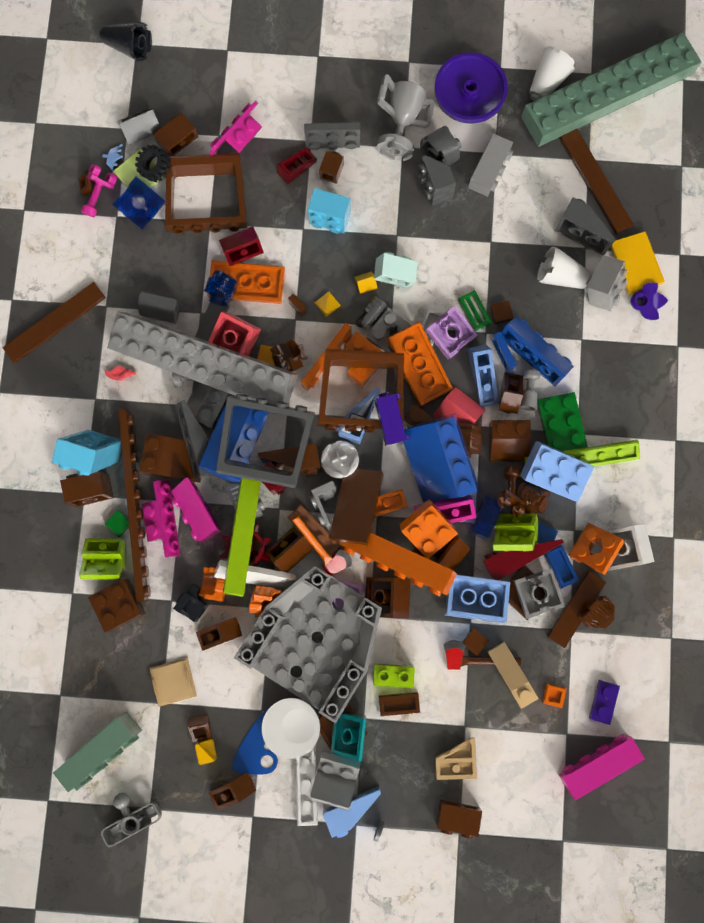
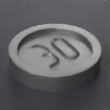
M380 820L373 838L376 842H378L385 822Z

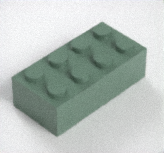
M127 712L114 719L55 770L53 774L67 792L73 789L78 791L93 779L92 777L108 766L106 762L110 763L124 752L122 748L126 749L139 739L138 734L142 730Z

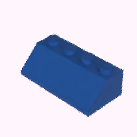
M515 317L504 327L502 335L506 344L530 366L539 371L554 387L574 367L570 359L566 356H561L557 352V348L543 340V336L537 331L534 332L524 319Z
M226 400L197 467L228 483H238L242 478L216 473ZM234 406L227 452L229 460L249 462L268 417V412Z

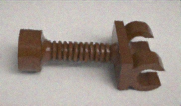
M508 466L505 468L504 473L505 479L508 480V490L506 489L497 494V505L503 509L504 503L508 506L510 505L511 514L518 518L517 513L523 515L525 512V501L515 495L516 480L520 478V469L517 466Z

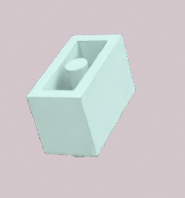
M384 252L376 258L374 280L405 288L416 283L417 261L411 260L410 257L395 256L391 252Z

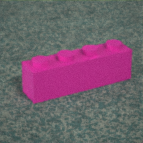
M621 734L613 739V743L598 747L596 749L597 752L591 756L588 754L579 759L580 762L573 766L571 764L562 769V773L559 776L570 796L575 801L645 760L631 736Z

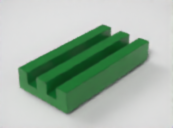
M475 290L458 298V302L475 332L492 323ZM471 296L477 304L485 322L481 320L475 306L473 305L470 299ZM465 299H466V301H467V303H468V305H469L471 311L473 312V314H474V316H475V318H476V320H477V322H478V325L476 324V322H475V320H474V318H473L471 312L469 311V309H468V307H467V305H466V303H465V301H464Z

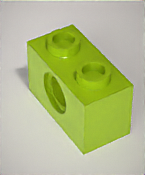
M374 664L373 685L414 688L415 667Z

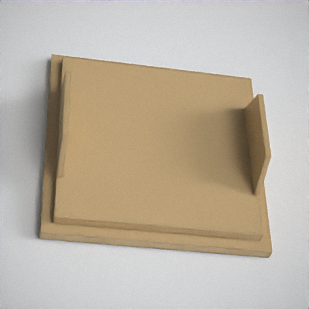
M188 657L149 668L158 707L197 696Z

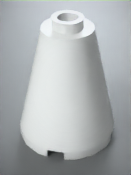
M548 46L543 50L529 91L530 98L533 101L553 93L574 71L576 65L573 66L575 62L564 51L559 49L558 52H555L552 46Z
M552 246L544 256L547 257L545 263L541 262L539 267L538 282L578 289L587 287L592 277L591 272L559 248Z

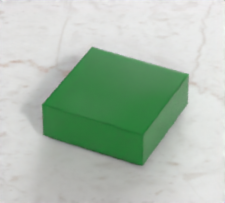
M117 510L107 520L105 525L115 535L121 537L129 528V519Z

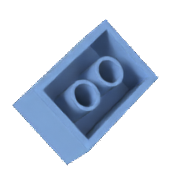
M536 441L520 476L525 481L578 502L594 466Z

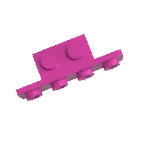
M256 100L252 105L248 103L244 107L242 116L238 114L231 122L233 125L231 127L227 126L222 131L220 139L218 137L215 138L210 145L212 147L209 152L211 156L225 141L240 153L261 130L262 126L250 116L258 104Z
M156 480L153 482L156 500L142 504L147 541L153 542L162 539L165 557H177L181 553L169 481Z

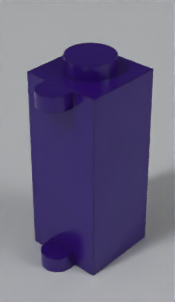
M390 392L379 394V398H376L374 401L385 446L411 440L410 436H405L397 402V399L401 398L400 394L390 395Z

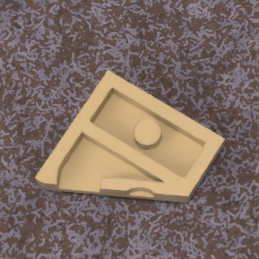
M474 737L435 757L437 780L477 779Z

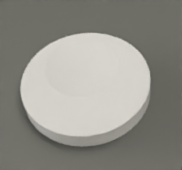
M286 698L276 702L268 709L262 722V736L265 744L274 754L282 758L294 759L304 756L315 746L320 734V720L316 711L309 703L298 698Z

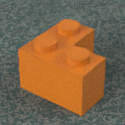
M357 331L345 345V350L383 352ZM351 367L348 370V378L363 388L378 368Z

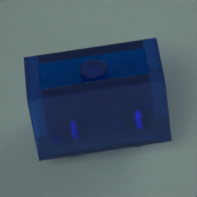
M488 495L483 498L476 513L477 518H474L468 531L469 533L484 540L489 539L502 510L497 505L496 499Z

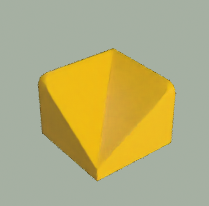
M213 739L200 741L195 745L200 765L214 762L217 759Z

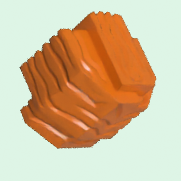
M204 567L203 582L199 596L204 597V599L223 602L226 595L223 593L225 579L214 577L215 567Z
M256 586L253 589L250 600L249 612L255 613V618H259L265 607L282 593V590Z

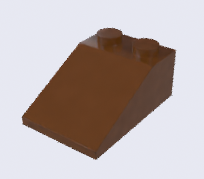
M146 433L139 470L141 473L184 480L188 477L194 482L201 483V478L194 479L184 440Z
M310 444L306 446L300 474L306 475V477H314L318 475L317 473L321 472L317 445ZM300 446L259 452L258 457L262 463L267 464L270 461L275 467L294 471Z

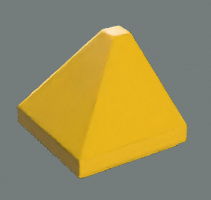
M327 292L314 302L325 317L341 306L330 292Z

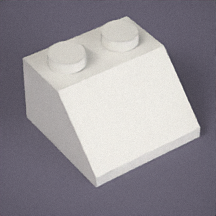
M645 524L607 531L624 540L623 546L608 571L655 562Z

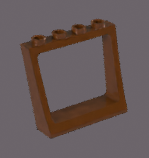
M240 153L213 154L212 156L210 154L168 156L171 158L169 163L172 165L168 167L170 172H166L165 227L167 232L183 234L184 231H192L198 234L202 233L203 230L218 233L221 229L237 232L241 228H247ZM236 175L240 211L238 216L173 219L176 177Z
M326 349L317 426H323L329 431L337 430V427L345 428V431L354 432L356 428L364 429V432L367 433L376 432V429L381 430L379 420L331 418L325 415L331 366L394 370L395 392L401 396V398L397 399L403 423L404 353Z

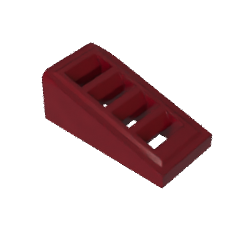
M305 147L278 163L277 173L289 184L315 164L317 158Z

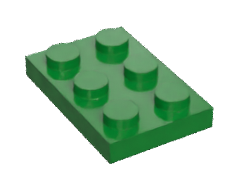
M575 392L537 400L547 446L559 451L588 447Z

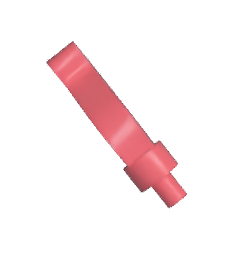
M117 366L111 371L105 370V374L112 380L122 381L127 377L136 375V371Z

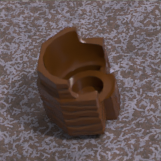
M295 339L270 349L275 366L288 371H295L303 367L302 361L308 359L303 345H297Z
M459 423L469 457L471 458L472 454L481 455V427L474 424Z
M528 481L521 483L515 492L517 497L525 501L524 514L537 512L543 514L549 505L547 501L550 496L549 490Z
M600 596L598 600H593L587 605V612L578 616L586 627L606 629L614 621L615 606L607 596Z

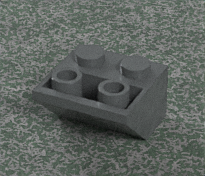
M422 156L418 178L420 183L425 186L424 193L426 199L430 200L432 206L453 199L456 181L450 166L429 156Z

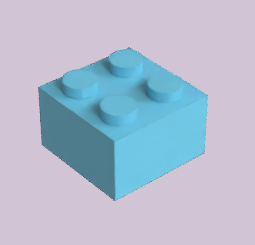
M314 188L308 206L309 223L315 228L321 229L323 227L336 234H345L351 215V198Z

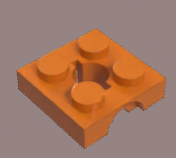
M588 523L569 556L571 559L579 563H585L595 571L605 575L623 546L624 540ZM602 544L601 551L592 554V548Z

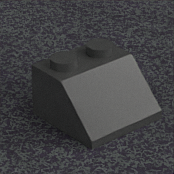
M197 382L187 405L198 423L213 431L229 394Z

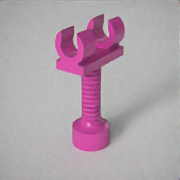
M96 164L90 166L86 178L95 182L94 190L88 204H83L81 209L82 213L95 218L97 213L95 204L101 192L100 190L103 186L113 189L117 181V176L109 172L105 177V181L98 178L101 167Z

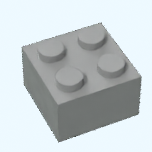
M605 255L602 256L586 287L590 305L611 311L613 306L618 304L619 294L622 289L626 288L628 283L625 261Z

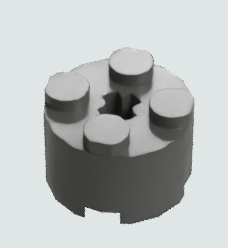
M447 126L438 128L420 141V149H424L427 156L450 166L460 158L459 149L462 147L460 140L453 137Z

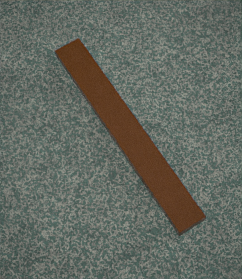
M578 129L559 137L614 233L618 234L632 227L633 222Z

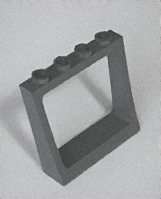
M237 394L236 397L229 395L227 397L216 473L296 488L315 412L307 411V407L296 405L295 408L287 407L288 403L281 401L271 404L265 398H256L255 401L248 399L249 396L245 394ZM234 406L303 418L306 421L294 471L259 466L227 458Z

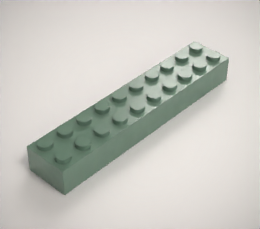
M683 32L525 105L521 118L535 143L540 147L564 134L693 75L701 64V60Z

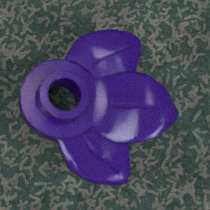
M658 283L645 284L640 292L632 295L630 300L631 306L635 310H639L641 315L648 320L659 319L657 309L663 307L668 302L664 295L657 293ZM638 298L642 299L641 305L637 303Z

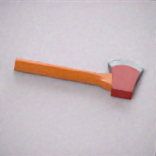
M295 515L292 518V521L321 557L324 563L322 567L327 574L332 576L351 566V557L347 552L343 551V549H338L330 556L299 515Z

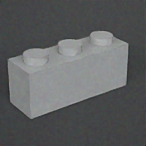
M493 133L470 179L469 189L487 197L491 191H495L499 182L496 179L498 175L502 177L506 168L504 163L506 160L510 161L514 152L511 149L512 141Z

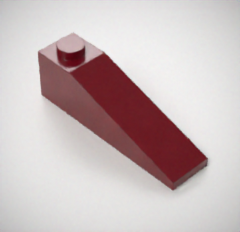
M562 539L535 544L533 551H501L498 553L492 551L484 556L486 560L482 562L492 579L500 580L564 542Z

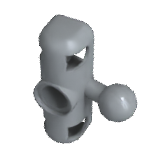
M118 793L114 797L113 803L117 809L121 810L123 818L106 826L101 831L105 845L112 847L159 821L162 816L159 804L157 802H150L130 812L128 795ZM158 815V819L152 822L151 818ZM129 819L135 820L137 824L135 828L129 825ZM122 835V839L115 843V838Z

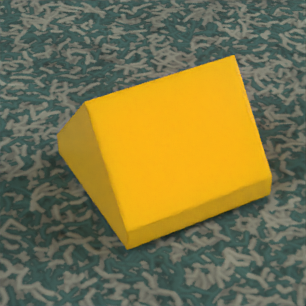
M372 271L354 277L360 294L377 289V283L374 280Z

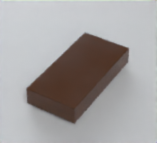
M418 692L379 695L381 716L420 713Z

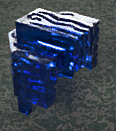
M215 270L212 277H209L204 291L210 294L209 302L219 306H229L230 301L234 298L238 283L237 280L224 272Z

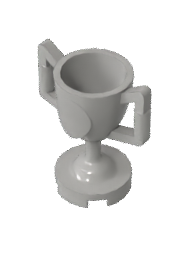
M386 74L380 85L377 104L391 115L397 128L395 134L380 136L377 148H380V154L386 158L395 160L396 156L404 157L403 161L412 157L414 144L408 138L402 136L404 127L409 125L421 128L429 127L433 116L435 99H426V91L420 85L409 81L394 83L390 76ZM387 88L391 91L390 105L385 101ZM428 106L424 121L417 120L416 118L421 108Z

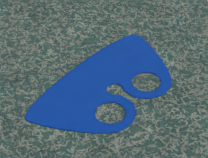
M272 705L260 715L243 740L233 760V771L263 775L269 774L276 769L278 764L277 756L271 750H265V742L262 736L263 718ZM265 755H269L273 759V765L270 768H264L261 765V758Z

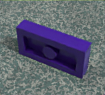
M602 680L598 681L589 719L608 725L611 724L620 686Z

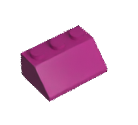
M188 477L185 478L171 491L173 494L171 499L176 508L180 507L183 513L180 515L185 524L189 523L192 530L190 533L193 539L203 543L222 532L195 482Z

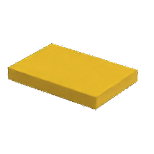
M646 231L613 242L610 248L614 258L625 261L626 278L628 279L626 290L628 295L641 291L642 287L647 283H658V285H661L665 282Z

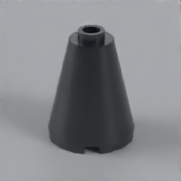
M143 22L104 25L100 30L99 35L104 44L136 61L146 60V53L151 51L152 34L150 30H147L146 26L148 25Z

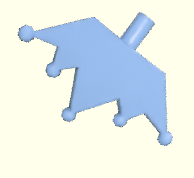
M123 144L110 149L108 155H102L103 158H107L106 164L112 171H114V166L118 165L115 162L123 158L122 155L118 154L121 152L119 148Z

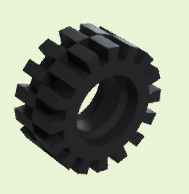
M153 144L152 146L147 145V148H141L143 152L139 151L137 154L140 156L135 159L138 161V163H135L137 172L151 182L162 181V177H167L165 173L170 172L168 167L172 165L169 163L171 161V158L168 157L169 154ZM157 157L156 166L150 170L151 161Z

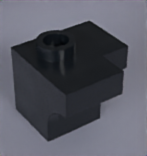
M192 584L187 592L179 596L173 609L193 622H198L209 605L203 602L199 596L201 588L196 584Z

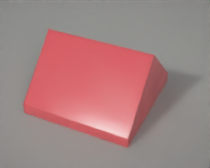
M455 387L446 396L432 417L438 419L456 413L458 423L475 424L485 409Z

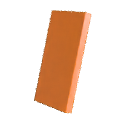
M211 260L207 296L208 298L282 304L285 267L238 263L229 266L228 262Z
M420 321L385 339L392 353H404V377L419 407L453 390Z

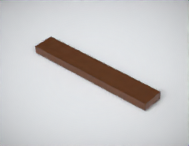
M94 282L2 347L13 363H17L106 297Z

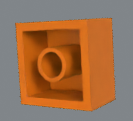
M430 499L399 524L401 532L427 559L458 534L455 526Z

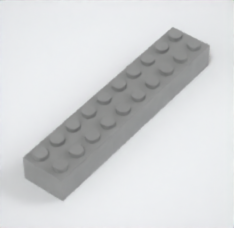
M117 312L107 346L108 349L235 396L237 394H245L249 396L248 399L255 401L256 398H265L271 404H276V401L289 404L298 374L127 312Z

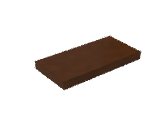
M356 469L354 473L343 478L329 534L331 541L368 545L384 476L382 471Z

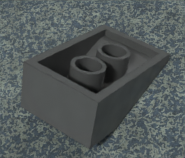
M574 197L571 199L555 229L559 234L601 255H605L615 241L614 236L591 206L582 199Z

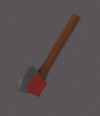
M451 640L443 644L448 670H460L465 665H495L491 657L463 655L466 645L461 641ZM514 657L518 665H521V657Z

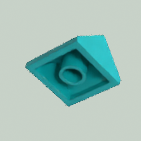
M342 713L333 727L331 754L362 761L366 715Z

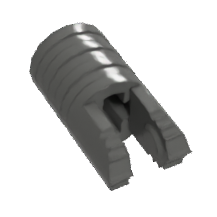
M374 296L355 322L356 326L365 329L369 328L384 309L387 308L386 303L379 297Z

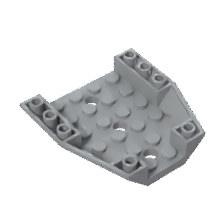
M314 566L265 607L234 656V659L250 669L253 667L318 709V713L336 723L368 671L382 608ZM341 598L344 601L343 608L335 609L333 607V600ZM314 632L322 633V642L315 643L312 640ZM293 666H300L302 669L301 676H293L291 668Z

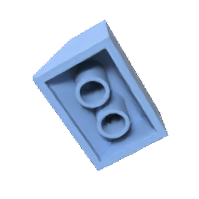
M457 575L446 596L444 615L505 623L507 622L510 582Z

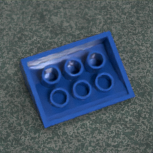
M456 413L404 429L405 436H410L411 440L404 441L403 443L423 503L428 499L433 502L458 498L478 492V482Z

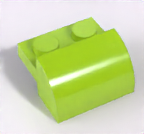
M537 513L518 514V518L512 514H498L495 524L496 534L493 541L494 551H533L535 544L538 543Z
M85 538L81 553L83 560L79 572L80 579L120 580L122 568H125L126 564L124 538Z

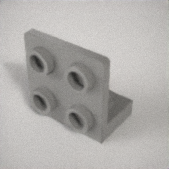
M333 481L311 490L313 495L309 496L314 508H319L321 512L317 515L322 526H327L328 529L331 528V525L320 499L326 501L334 497V493L337 491Z
M322 751L310 799L349 810L361 762Z

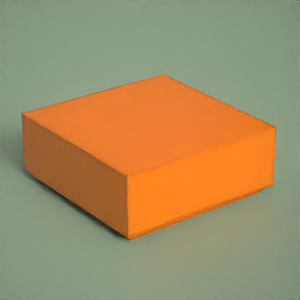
M546 683L542 703L563 708L566 688Z

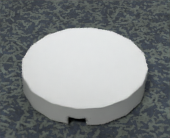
M336 441V443L327 445L322 451V467L331 477H348L358 467V452L349 442Z

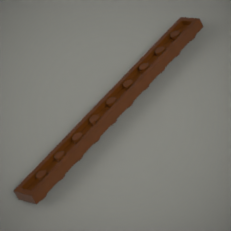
M121 409L118 412L136 602L149 601L148 597L151 596V589L147 585L146 577H149V569L147 565L145 566V558H147L146 546H143L145 529L141 527L143 510L139 506V500H141L142 496L141 490L138 489L137 481H140L139 471L136 470L135 464L138 462L137 452L134 451L136 436L134 432L132 433L134 416L127 409Z

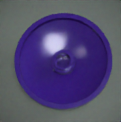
M462 53L447 60L439 69L434 86L435 98L441 110L453 120L467 124L484 122L496 115L505 102L508 90L506 75L500 65L490 57L479 53Z

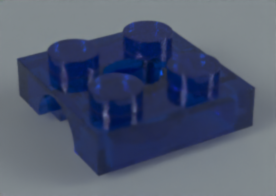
M135 176L126 191L112 205L143 231L166 201ZM132 198L144 199L147 210L135 208Z

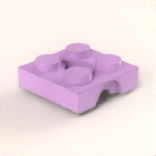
M455 306L425 329V332L447 360L452 358L463 346L477 336L476 332ZM449 327L455 330V338L448 335L447 330Z

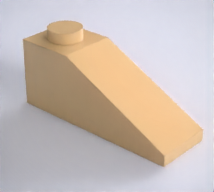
M505 642L487 651L521 709L539 699Z

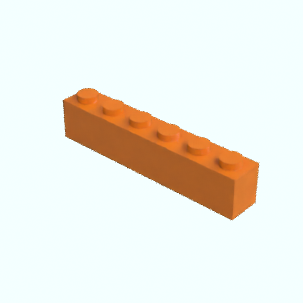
M373 533L370 534L368 545L339 542L344 547L343 551L348 554L354 555V553L361 555L360 559L367 563L374 561L378 563L376 567L384 571L391 569L395 571L393 575L403 580L405 577L412 579V584L420 588L425 585L430 588L429 592L439 597L441 593L446 596L448 595L457 576V573Z

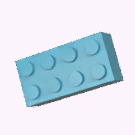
M91 430L58 438L52 463L59 464L58 467L69 470L72 468L78 470L77 473L90 475L119 462L122 450L121 439Z

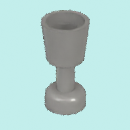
M524 370L523 378L527 380L526 390L523 391V398L519 409L536 411L537 392L534 391L535 381L539 380L540 372L537 370Z

